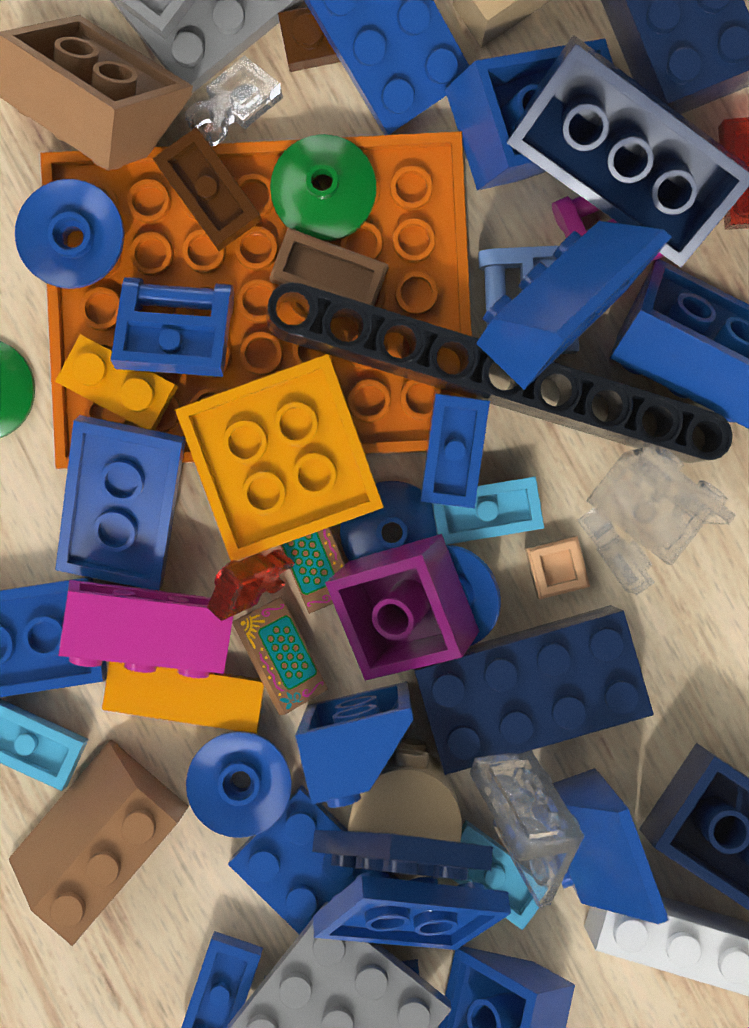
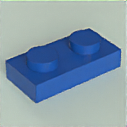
M435 393L420 497L421 502L475 509L490 401Z
M214 931L181 1028H227V1025L246 1002L263 947Z

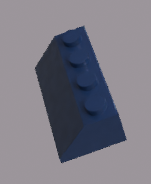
M575 35L571 37L538 85L506 142L617 223L664 229L672 238L659 253L680 268H682L749 187V167L745 162Z

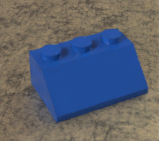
M598 221L583 236L577 231L572 232L553 253V256L557 259L549 267H546L542 262L538 263L518 285L522 290L521 293L513 300L507 294H504L491 306L482 318L488 326L476 344L522 389H525L628 290L672 237L664 229Z
M657 259L618 332L610 359L620 363L627 371L633 374L644 375L667 387L674 395L684 399L689 398L723 416L728 422H736L749 429V304L661 259Z
M407 681L307 705L295 737L312 805L327 802L329 808L343 807L361 799L360 793L370 791L413 721Z
M461 946L455 950L445 997L451 1002V1011L438 1028H566L575 984L533 961Z

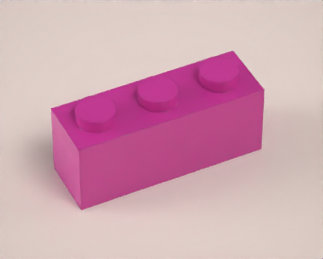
M69 580L58 656L69 657L70 663L84 667H97L102 665V661L124 663L126 669L141 673L155 672L157 667L178 669L177 672L180 675L190 678H207L210 672L224 674L234 610L228 599Z

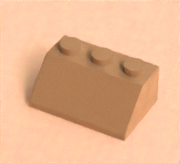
M81 15L0 32V98L15 107L20 114L31 118L52 132L57 139L68 143L92 159L93 163L108 171L148 157L192 96L193 85Z
M112 739L8 859L31 911L71 946L77 942L173 830L189 807Z

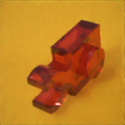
M280 549L274 550L266 556L259 552L240 561L233 560L228 562L215 577L214 584L216 587L207 608L223 621L257 605L262 593L268 592L273 594L284 587L285 582L279 576L285 570L292 568L295 562Z

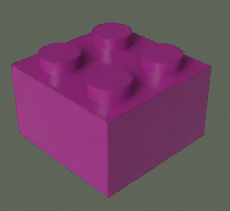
M442 534L348 561L325 582L365 681L462 658L479 633L478 626Z

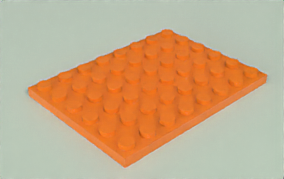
M462 131L342 137L360 148L369 159L376 178V199L369 217L358 230L343 239L328 243L389 265L375 307L472 337ZM299 140L209 144L262 218V221L220 251L215 247L152 159L169 146L154 147L148 157L109 171L93 163L92 159L80 151L40 153L42 186L62 179L88 182L109 196L118 208L124 225V245L121 255L113 269L104 278L92 285L77 289H65L47 284L56 469H68L73 421L79 415L139 427L55 382L80 334L112 351L121 288L125 277L142 278L144 284L214 289L215 284H230L234 287V307L232 317L230 318L224 377L152 372L178 386L155 431L185 437L175 409L326 355L325 353L277 338L269 330L266 321L268 300L272 292L280 286L271 282L269 277L288 229L280 220L273 206L270 192L273 169L283 152ZM322 174L315 177L312 185L315 189L324 191L331 187L333 180L328 175ZM82 231L70 233L67 238L68 246L71 248L79 246L83 241ZM288 300L282 302L276 309L278 317L288 325L301 324L307 318L304 307L296 301ZM143 305L140 311L211 317V310ZM337 317L330 322L331 331L337 339L350 342L358 338L357 325L348 317ZM392 332L384 336V346L390 355L395 358L408 356L410 346L403 335ZM447 348L438 350V366L448 374H457L460 369L458 355ZM329 355L365 455L427 452L435 393L466 397ZM187 441L185 442L182 464L194 463Z

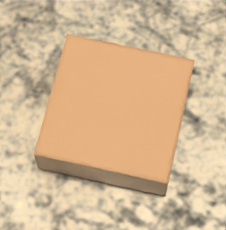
M578 536L524 548L537 599L540 600L590 587Z

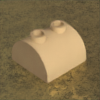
M412 738L401 739L370 791L360 793L361 799L351 804L348 831L398 834L461 843L462 818L453 782L449 774H444L441 762L426 752V742Z

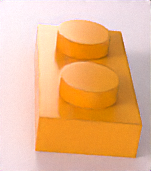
M80 334L55 382L141 428L155 431L178 386L152 372L115 369L111 362L112 351Z

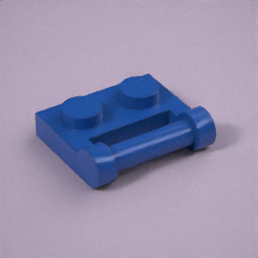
M125 277L121 288L111 354V362L114 368L120 370L224 377L230 318L232 317L234 307L233 285L215 284L214 289L144 284L142 278ZM143 305L211 310V317L140 311Z

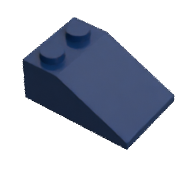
M605 38L584 42L613 64ZM566 45L476 60L445 89L457 129L462 131V144L477 191L518 182L546 172L506 142L538 85Z
M596 768L538 788L537 790L543 805L534 808L545 839L554 836L561 855L552 857L563 889L573 886L581 904L658 925L669 921L629 808Z

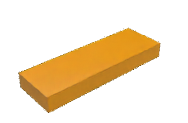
M109 661L102 710L227 730L246 731L255 734L259 730L265 687L259 678L210 672L207 678H190L180 675L177 672L178 669L157 667L156 671L151 673H141L126 669L124 663Z

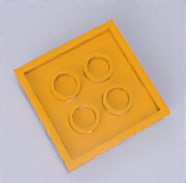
M329 354L175 409L231 562L384 508Z

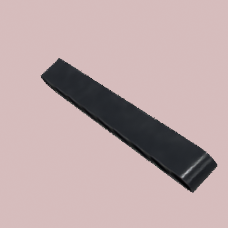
M295 282L282 284L272 292L268 300L266 321L269 330L277 338L289 343L466 397L488 400L490 404L679 462L695 463L721 458L728 452L732 444L733 433L730 424L723 416L715 412L552 362L525 389H522L510 377L508 389L500 390L491 383L489 378L491 365L497 363L476 344L479 340L478 338ZM288 300L296 301L304 307L307 318L301 324L288 325L278 317L277 307L282 302ZM337 317H348L357 325L358 338L350 342L337 339L331 331L330 322ZM392 332L403 335L410 346L408 356L395 358L390 355L384 346V336ZM447 348L458 355L460 369L457 374H448L438 366L437 352L439 349ZM544 379L554 382L559 389L560 396L556 406L546 403L542 398L541 384ZM595 395L603 397L607 402L609 410L605 421L598 419L593 413L592 400ZM646 410L651 412L657 421V429L653 436L645 431L642 424L643 415ZM695 426H698L703 431L705 437V444L701 451L697 449L692 439Z

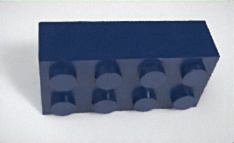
M601 0L632 78L679 114L749 86V12L744 0Z
M612 605L469 646L462 658L414 669L445 775L654 715L624 610Z
M696 743L639 830L655 849L749 910V777Z

